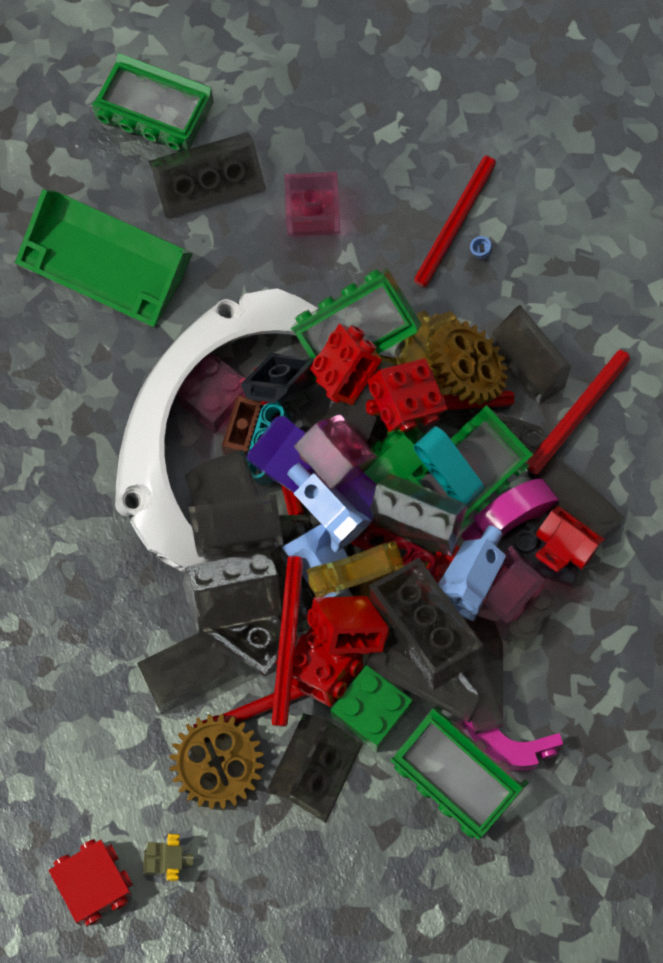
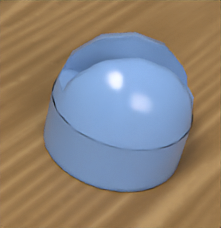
M478 236L472 240L470 249L474 257L486 259L492 253V244L487 237ZM480 244H484L485 252L481 253Z

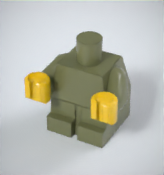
M168 834L165 843L147 842L144 845L143 876H165V879L169 882L178 881L182 866H193V854H182L179 834Z

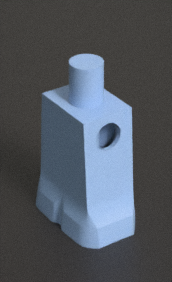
M300 463L294 465L287 473L299 486L294 495L329 532L331 549L335 553L353 542L371 524L372 520L356 510L322 474L313 473L311 475Z
M322 524L282 547L288 556L303 558L302 575L316 597L353 596L349 587L360 581L344 549L341 548L336 553L331 549L330 534Z
M488 526L481 539L464 541L442 579L428 595L429 599L449 614L474 621L506 557L496 547L503 533L494 526Z

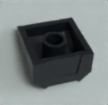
M270 353L242 382L241 387L247 399L271 403L292 401L305 394L317 383V377L310 369L315 358Z

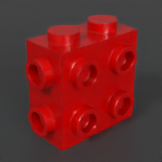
M340 323L335 331L330 334L327 343L320 354L314 359L310 369L317 377L316 382L326 389L328 398L336 403L343 401L353 405L367 384V381L379 366L382 358L375 351L376 346L365 339V332L354 325L347 327Z
M426 358L381 369L367 381L370 393L375 398L381 418L389 432L400 429L404 433L416 428L417 424L421 423L424 426L432 425L440 420L439 416L448 409Z
M367 596L314 597L312 609L308 611V624L313 628L319 642L323 644L328 654H369L370 652L383 651L385 640L389 636V628Z
M310 627L306 634L301 635L295 647L291 687L332 707L337 699L342 698L351 680L360 674L363 668L361 653L328 654L323 644L319 642L313 628Z
M95 839L84 843L79 847L80 852L71 857L69 854L60 857L53 862L54 867L48 870L71 915L80 926L85 924L88 927L102 919L101 914L110 908L113 911L122 908L129 903L127 898L133 895L129 889L134 885L126 870L120 872L115 861L119 860L118 854L112 844L106 846L101 839L97 842Z

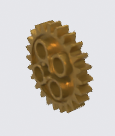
M459 320L453 323L449 321L435 331V335L430 338L432 343L428 348L433 352L428 357L435 361L431 368L438 369L439 373L436 375V378L444 379L443 387L450 386L452 396L455 393H459L460 401L467 398L470 405L475 402L478 405H482L484 402L488 404L502 394L501 390L506 387L504 381L508 379V376L504 372L508 367L501 364L505 357L498 356L497 352L500 350V347L492 346L494 339L490 338L487 340L485 338V330L479 333L477 325H473L470 328L467 321L462 324Z
M208 714L207 723L204 724L198 717L196 718V728L186 724L189 733L187 735L183 733L177 734L182 743H172V746L178 750V754L169 755V758L176 760L177 765L171 766L169 770L178 771L179 774L172 781H182L183 785L180 787L179 792L181 793L188 789L190 793L187 800L190 801L197 796L199 798V807H201L205 800L209 801L210 809H213L215 802H219L221 808L225 809L226 800H230L235 806L237 805L235 796L240 795L246 799L245 788L255 790L251 780L261 779L258 774L254 773L255 769L264 767L263 764L256 762V758L263 756V752H255L254 750L260 744V741L251 742L250 737L254 731L244 733V722L238 727L234 726L235 717L233 716L226 723L224 722L223 714L219 715L217 722H214L211 714ZM222 733H226L232 738L231 747L224 751L218 749L215 743L217 736ZM205 737H209L216 755L224 757L225 761L221 762V766L229 782L227 786L223 785L216 767H209L208 765L212 758L204 742ZM195 745L203 747L206 753L204 760L198 763L191 761L188 756L190 748ZM238 760L242 762L244 771L239 777H232L228 774L227 767L231 761ZM210 772L216 775L217 784L213 789H205L201 786L200 779L203 774Z

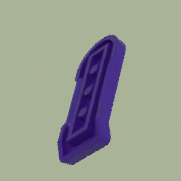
M284 416L274 418L247 454V459L251 464L293 493L298 490L299 486L287 473L294 465L300 463L311 475L313 473L322 474L356 510L367 516L372 522L379 514L381 493L376 483L295 426Z

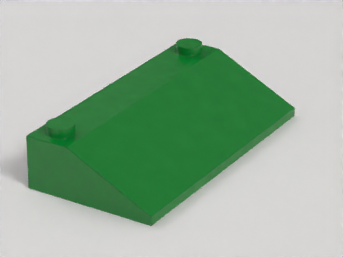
M42 189L15 263L145 324L156 327L183 279L193 253L58 191Z

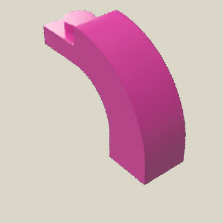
M543 479L525 482L488 504L473 517L475 521L460 536L464 541L481 539L486 528L494 526L503 533V537L517 525L530 519L541 518L559 500Z
M490 705L461 712L460 720L465 727V734L474 742L482 741L487 746L485 752L497 762L502 760L510 767L509 770L527 771L536 769L539 764L537 756H540L541 759L558 755L557 750H560L563 746L560 733L530 742H517L507 738L497 728Z

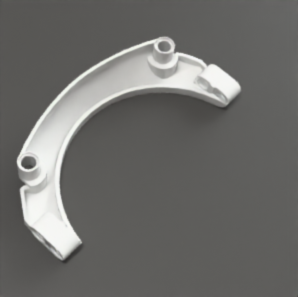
M278 288L244 294L240 298L239 304L229 299L221 300L188 327L163 354L145 380L134 402L125 428L117 469L116 510L122 516L128 517L133 515L130 522L148 551L157 554V558L164 563L199 580L205 579L216 553L186 520L170 487L164 456V438L170 407L178 389L190 371L215 349L228 342L256 334L279 333L296 335L290 329L296 322L295 317L305 310L309 309L310 312L318 309L300 297ZM219 309L226 311L228 318L220 316ZM328 318L308 329L314 341H318ZM126 496L134 498L136 502L135 509L126 506Z

